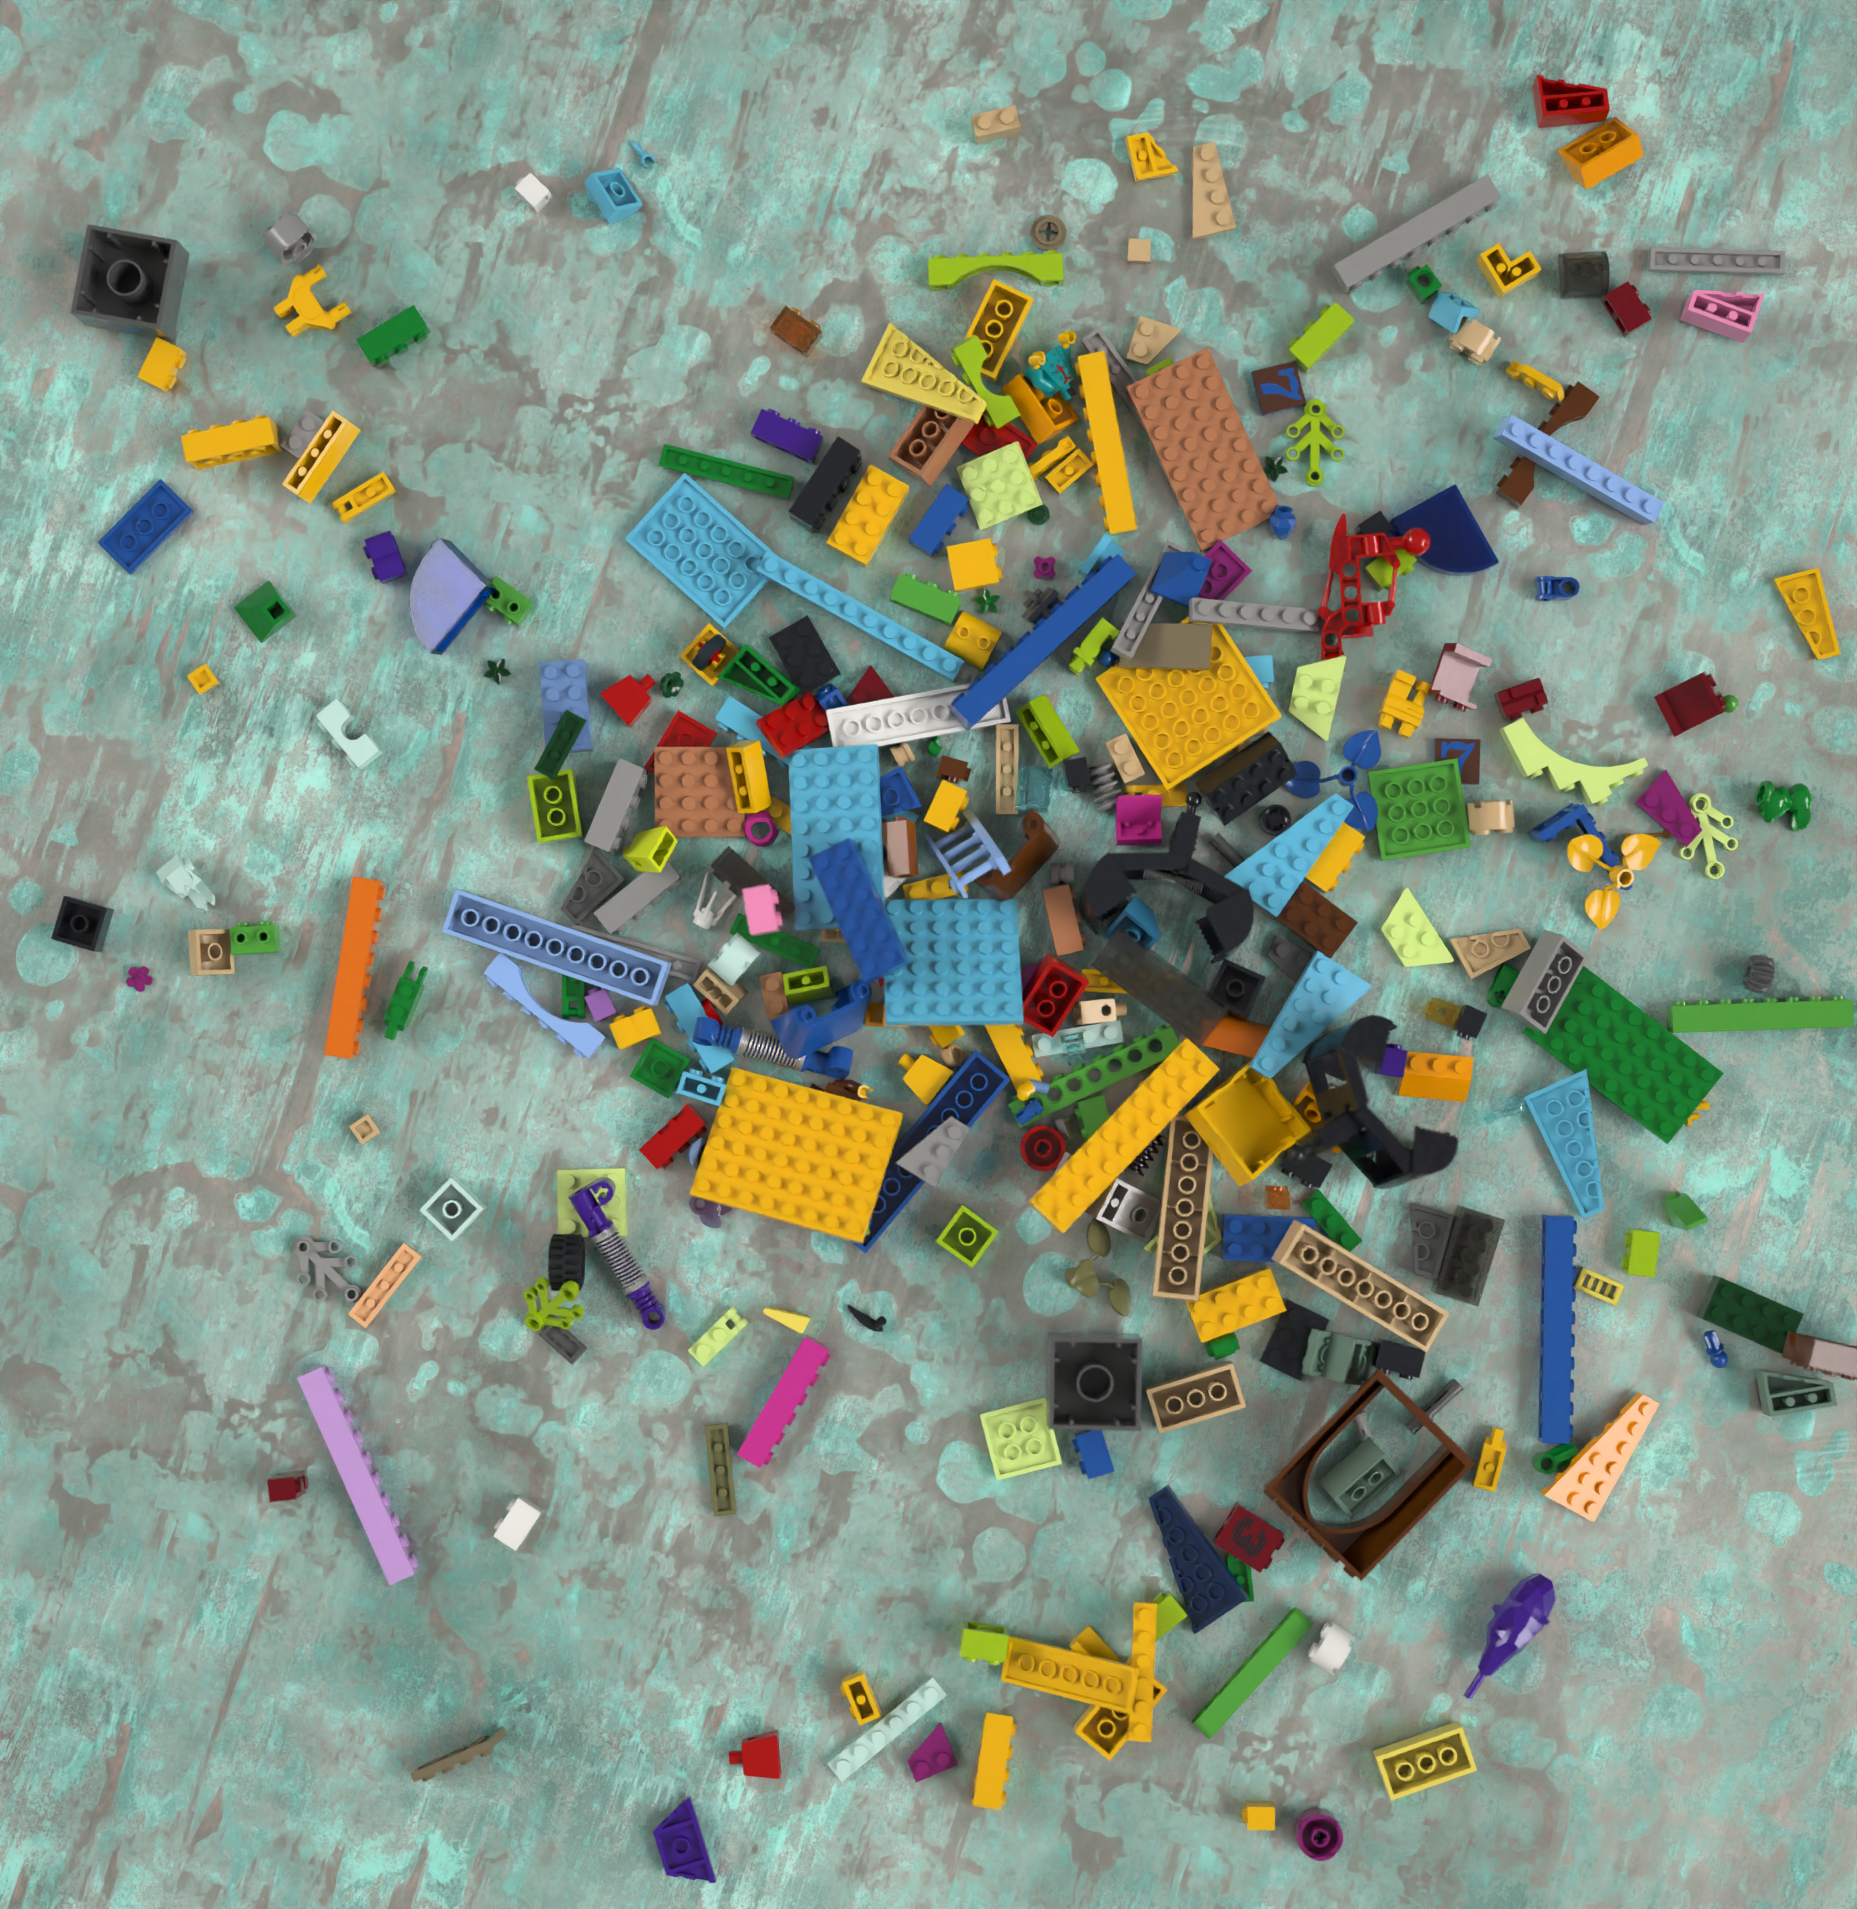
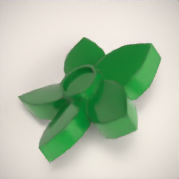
M985 588L983 597L974 598L976 603L982 604L979 609L980 614L985 613L987 609L997 613L996 605L993 603H996L1000 596L992 595L990 597L989 590Z

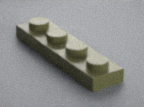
M728 1423L705 1425L714 1517L737 1514Z

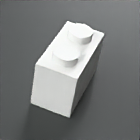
M522 1495L517 1500L515 1498L511 1500L506 1508L509 1513L505 1519L500 1517L494 1526V1529L497 1530L494 1537L515 1551L520 1547L544 1510Z

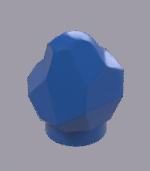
M1289 506L1275 507V511L1269 518L1271 530L1278 539H1286L1294 530L1296 517L1293 514V509Z

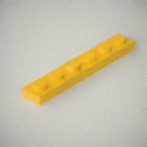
M1134 1601L1131 1665L1139 1667L1133 1708L1129 1714L1128 1741L1151 1742L1157 1602Z

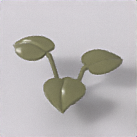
M1092 1217V1221L1087 1228L1086 1241L1094 1255L1089 1259L1080 1261L1077 1267L1066 1269L1064 1273L1065 1281L1069 1287L1079 1291L1088 1298L1094 1297L1097 1294L1099 1286L1108 1287L1110 1289L1108 1300L1112 1308L1121 1316H1128L1131 1306V1293L1127 1283L1123 1279L1117 1278L1114 1279L1112 1285L1108 1282H1098L1096 1277L1097 1274L1092 1261L1096 1260L1099 1254L1102 1257L1108 1256L1111 1248V1239L1105 1225L1100 1220Z

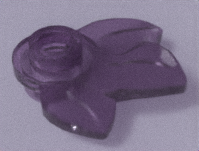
M692 1196L689 1201L691 1211L700 1216L701 1222L711 1228H720V1215H724L733 1209L732 1207L704 1200V1207L700 1208L696 1204L700 1198Z

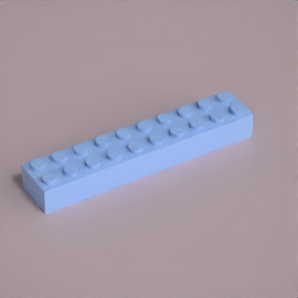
M460 889L455 891L442 932L653 1006L659 1003L672 962Z

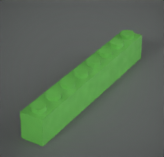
M1823 996L1809 997V1001H1800V997H1786V1002H1778V998H1764V1003H1755V999H1741L1740 1004H1733L1732 999L1719 1000V1004H1710V1000H1696V1005H1688L1687 1001H1674V1006H1667L1668 1031L1671 1033L1854 1027L1853 1000H1845V996H1831V1000L1823 1001Z

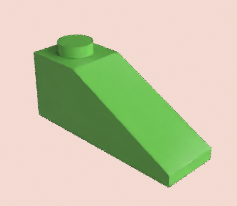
M1674 1191L1665 1196L1666 1199L1661 1201L1672 1227L1690 1230L1709 1221L1707 1216L1686 1193Z

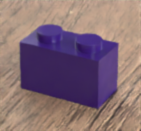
M1389 1043L1385 1046L1384 1060L1381 1064H1376L1375 1074L1403 1078L1408 1051L1402 1050V1045Z

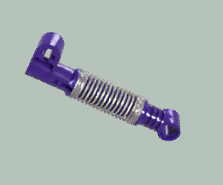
M608 1177L598 1178L568 1198L589 1231L588 1236L594 1247H597L596 1250H599L600 1257H603L602 1260L607 1264L609 1271L613 1274V1278H615V1281H618L619 1288H622L621 1291L626 1298L634 1301L633 1304L636 1306V1309L640 1310L639 1314L642 1317L643 1325L650 1330L659 1329L665 1321L666 1309L658 1300L655 1301L656 1297L652 1296L653 1292L650 1291L649 1279L645 1273H642L643 1270H640L641 1266H638L637 1260H633L635 1256H632L633 1253H629L631 1250L628 1249V1246H625L626 1242H624V1239H621L622 1236L620 1232H617L616 1225L612 1220L607 1219L601 1209V1206L612 1199L616 1190L615 1183ZM600 1187L602 1189L607 1188L608 1191L606 1194L604 1192H601L599 1194V1202L596 1201L595 1197L590 1191V1189H592L593 1192L596 1194L599 1191ZM656 1312L659 1314L660 1319L652 1320L648 1314Z

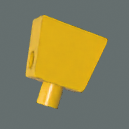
M905 1053L898 1061V1064L908 1071L902 1079L925 1105L929 1104L953 1073L952 1070L923 1054L916 1061Z

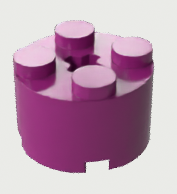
M1315 1808L1298 1816L1295 1825V1838L1302 1852L1316 1861H1325L1333 1858L1343 1844V1832L1334 1815L1327 1810ZM1321 1831L1320 1837L1316 1838L1317 1832Z

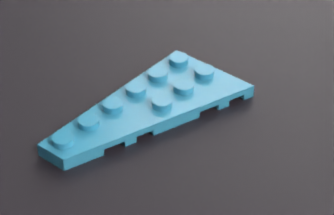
M1335 793L1224 877L1248 889L1254 903L1277 917L1354 805Z
M1315 951L1249 1067L1265 1078L1270 1079L1365 994L1372 985L1321 952Z

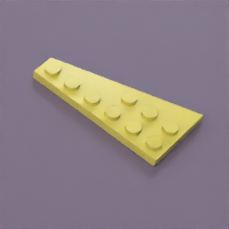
M889 323L861 380L866 386L978 424L987 405L980 396L964 385L956 376L946 370L921 347L917 346L892 323Z

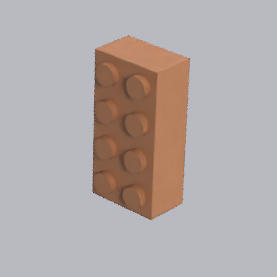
M923 405L888 457L896 467L931 487L975 423Z

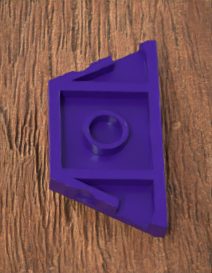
M689 1796L653 1830V1834L666 1876H682L686 1879H700L709 1881V1883H715L717 1879L692 1798Z

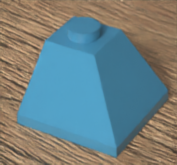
M1135 896L1104 932L1103 936L1137 964L1159 940L1161 934L1153 910Z

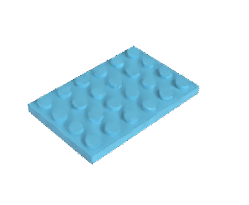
M686 473L675 482L625 538L634 549L723 629L730 625L768 583V579L756 573V569L766 551L776 555Z

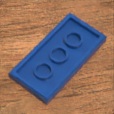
M160 479L97 543L131 575L194 511Z

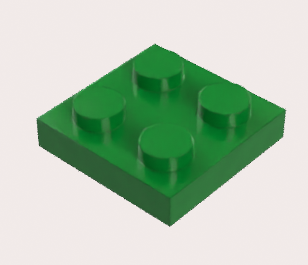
M651 1037L629 1077L669 1099L691 1059Z

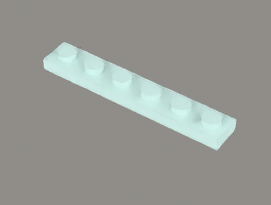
M932 1676L828 1762V1766L841 1782L844 1781L946 1697L947 1693Z

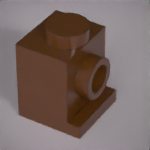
M942 755L936 779L941 780V776L946 777L945 781L958 784L959 781L968 782L971 769L967 768L968 762Z

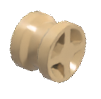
M907 742L901 743L898 747L893 746L890 748L899 767H903L908 761L913 762L916 760Z

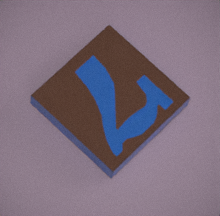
M1295 361L1251 372L1262 416L1306 405Z
M1435 738L1434 762L1457 758L1461 784L1479 785L1480 739Z

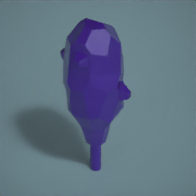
M1539 1573L1533 1574L1521 1580L1502 1605L1494 1604L1492 1609L1495 1616L1487 1625L1486 1646L1478 1663L1479 1671L1463 1694L1464 1697L1471 1701L1486 1676H1492L1505 1663L1522 1652L1532 1638L1543 1629L1544 1625L1550 1623L1548 1617L1556 1601L1554 1586L1550 1579Z

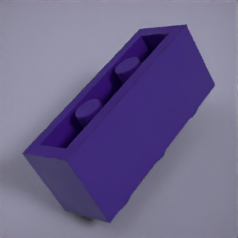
M768 408L767 411L761 409L751 431L752 438L813 465L824 441L823 436L820 435L821 432L813 427L808 429L801 427V423L793 418L786 420L779 417L780 413Z

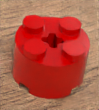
M1037 1125L1030 1128L1022 1136L1020 1142V1153L1023 1160L1028 1166L1039 1171H1048L1057 1167L1066 1151V1144L1062 1135L1056 1129L1047 1125ZM1040 1142L1049 1145L1045 1154L1036 1150Z

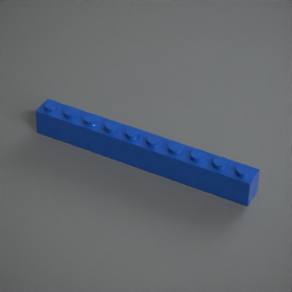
M1542 1215L1538 1441L1541 1443L1570 1444V1438H1573V1425L1570 1424V1415L1574 1413L1573 1402H1570V1393L1574 1392V1380L1571 1379V1370H1574L1575 1361L1574 1357L1571 1356V1347L1575 1346V1335L1572 1334V1325L1575 1324V1311H1572V1302L1576 1300L1575 1288H1572L1573 1279H1576V1266H1573V1257H1576L1577 1246L1576 1243H1573V1234L1577 1233V1222L1570 1215Z

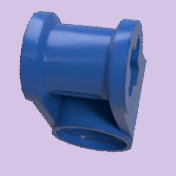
M1535 577L1537 582L1536 601L1570 600L1577 595L1580 589L1579 582L1572 577ZM1563 584H1570L1573 587V593L1566 594L1563 591Z

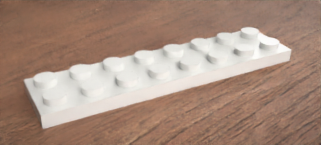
M970 684L826 710L832 746L877 744L878 747L966 731L949 711L953 707L951 703L961 692L964 694L969 692L967 688ZM1006 697L970 730L1010 723L1011 719Z

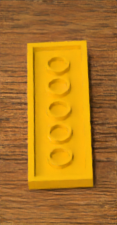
M1009 1635L1005 1663H1003L1000 1681L1130 1714L1133 1708L1139 1667Z

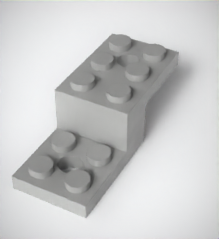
M1064 1153L1055 1173L1072 1156L1071 1154ZM1116 1177L1084 1212L1147 1244L1159 1221L1161 1200ZM1141 1209V1216L1135 1219L1136 1211Z

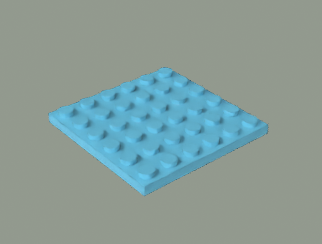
M995 899L885 900V908L911 963L884 977L886 1026L1023 1025L1017 899H1008L1006 901H997Z

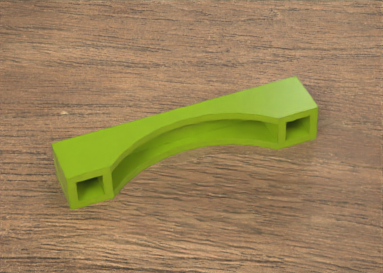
M1055 250L1045 251L1044 254L1025 251L1022 252V255L1002 252L999 256L979 253L977 257H968L967 254H957L951 258H946L945 255H934L932 258H928L929 291L951 290L958 283L972 275L993 270L1021 274L1033 280L1039 286L1063 285L1064 280L1063 254L1057 253Z

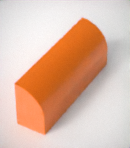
M1203 1009L1194 1044L1254 1058L1272 1026L1249 1020L1245 1022L1233 1016Z

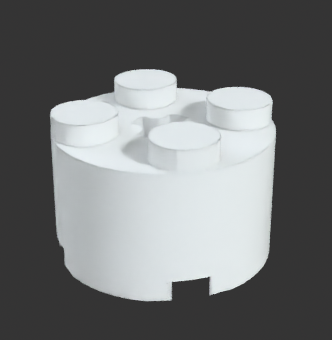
M1325 1622L1319 1632L1321 1639L1318 1643L1314 1641L1307 1653L1310 1657V1662L1334 1676V1667L1339 1670L1352 1648L1349 1646L1350 1640L1355 1642L1356 1636L1334 1622H1331V1624Z

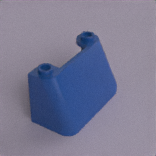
M863 978L836 991L837 1001L831 1006L833 1012L818 1018L812 1007L802 1005L770 1021L785 1054L791 1059H798L860 1030L872 995L870 984L864 982Z

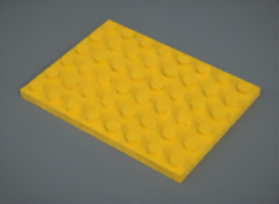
M732 1067L721 1105L718 1107L689 1194L696 1198L863 1244L904 1116L903 1113Z

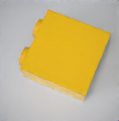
M991 538L946 547L954 592L964 593L999 586V579L1003 577L1001 566H996L994 557H998L996 543L992 544Z

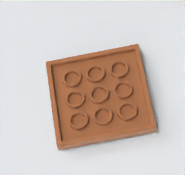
M654 747L655 828L667 826L675 837H745V813H738L726 751L727 747Z

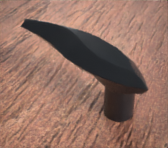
M851 1305L847 1306L863 1326L873 1331H883L882 1326L886 1324L885 1317L880 1316L874 1320Z

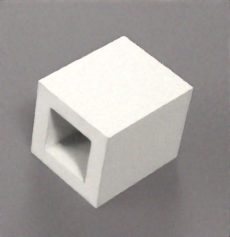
M531 173L527 176H522L516 183L517 187L515 190L517 194L536 213L552 198L550 191Z

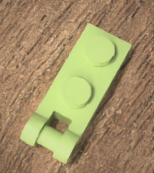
M733 1306L688 1349V1352L703 1367L748 1324L745 1318L742 1319L736 1313L737 1310ZM729 1319L736 1325L732 1329L726 1324Z

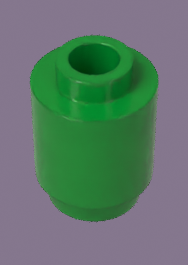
M1232 1332L1209 1340L1205 1348L1209 1358L1214 1357L1215 1360L1235 1354L1236 1350L1240 1349V1345L1235 1333Z

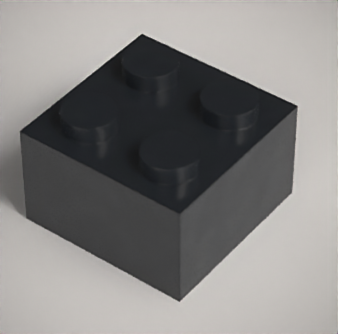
M64 896L51 939L94 952H102L114 909L74 897Z
M1224 958L1205 999V1004L1246 1022L1266 977Z

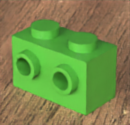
M495 576L480 597L485 601L484 607L493 613L496 610L503 614L501 619L511 626L514 623L521 626L535 606L530 599L497 576Z
M260 921L259 926H250V922L236 923V927L230 928L231 955L281 952L279 925H273L272 921Z

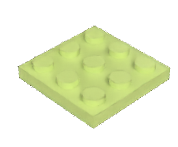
M1018 441L956 467L980 530L987 529L1043 505Z
M626 1168L557 1170L558 1234H581L582 1237H589L587 1227L568 1197L598 1178L608 1177L615 1183L616 1190L612 1199L601 1206V1209L607 1219L612 1220L616 1225L617 1232H620L621 1236H627ZM600 1187L599 1191L596 1194L593 1192L592 1189H590V1191L595 1197L596 1201L599 1202V1194L601 1192H604L606 1194L608 1189H602Z
M1045 1397L980 1413L996 1480L1062 1464L1054 1430L1048 1429L1046 1424L1047 1402Z

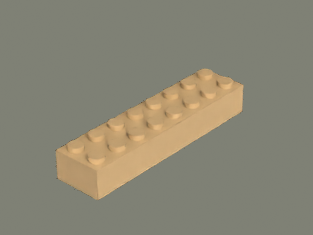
M1176 1115L1169 1122L1151 1298L1197 1303L1199 1301L1213 1152L1186 1116Z
M1296 1220L1292 1222L1271 1258L1425 1352H1428L1450 1314Z

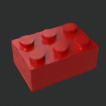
M1047 952L1022 991L1023 1021L1053 1038L1088 985L1089 980L1086 974Z

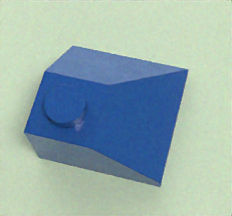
M1165 552L1150 592L1189 608V600L1197 598L1212 560L1194 552Z

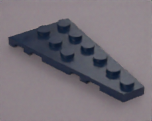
M1166 1485L1148 1499L1156 1523L1160 1527L1163 1536L1162 1541L1164 1547L1167 1548L1170 1557L1169 1562L1179 1592L1182 1593L1186 1605L1185 1610L1190 1617L1191 1628L1195 1635L1245 1601L1248 1595L1171 1487Z

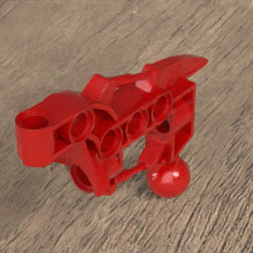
M1341 515L1332 537L1329 559L1330 572L1326 588H1324L1321 605L1318 609V613L1325 621L1321 636V660L1344 655L1342 639L1374 636V625L1386 624V616H1390L1395 608L1397 570L1401 565L1394 550H1405L1411 556L1423 555L1428 551L1431 544L1430 535L1426 530L1414 527L1406 531L1403 536L1387 537L1385 533L1346 536V515ZM1383 556L1393 567L1388 601L1362 603L1359 558ZM1353 564L1356 567V572L1353 576L1348 577L1344 575L1343 568L1345 565ZM1334 572L1339 575L1341 608L1335 612L1327 608ZM1354 586L1357 589L1358 593L1354 599L1346 598L1345 590L1347 587ZM1350 609H1356L1359 612V618L1354 622H1350L1346 618V613ZM1329 633L1336 634L1338 642L1334 646H1329L1325 642V637Z

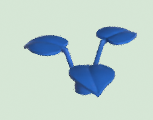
M1377 730L1362 731L1348 739L1343 748V756L1345 759L1352 761L1351 766L1343 767L1338 774L1319 779L1321 775L1319 767L1311 761H1301L1293 765L1298 775L1284 785L1291 793L1298 797L1312 798L1320 792L1319 783L1337 779L1340 785L1349 786L1351 798L1346 799V801L1354 805L1344 822L1356 829L1372 831L1378 817L1377 803L1374 797L1365 791L1355 796V786L1353 783L1358 777L1357 770L1355 769L1356 764L1361 769H1369L1374 767L1380 760L1381 746Z

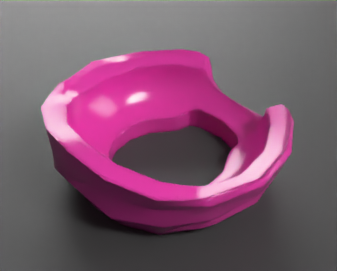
M759 811L751 813L745 820L744 832L749 842L759 847L770 846L775 842L779 829L776 828L768 812ZM767 822L771 831L765 838H756L751 831L754 823Z

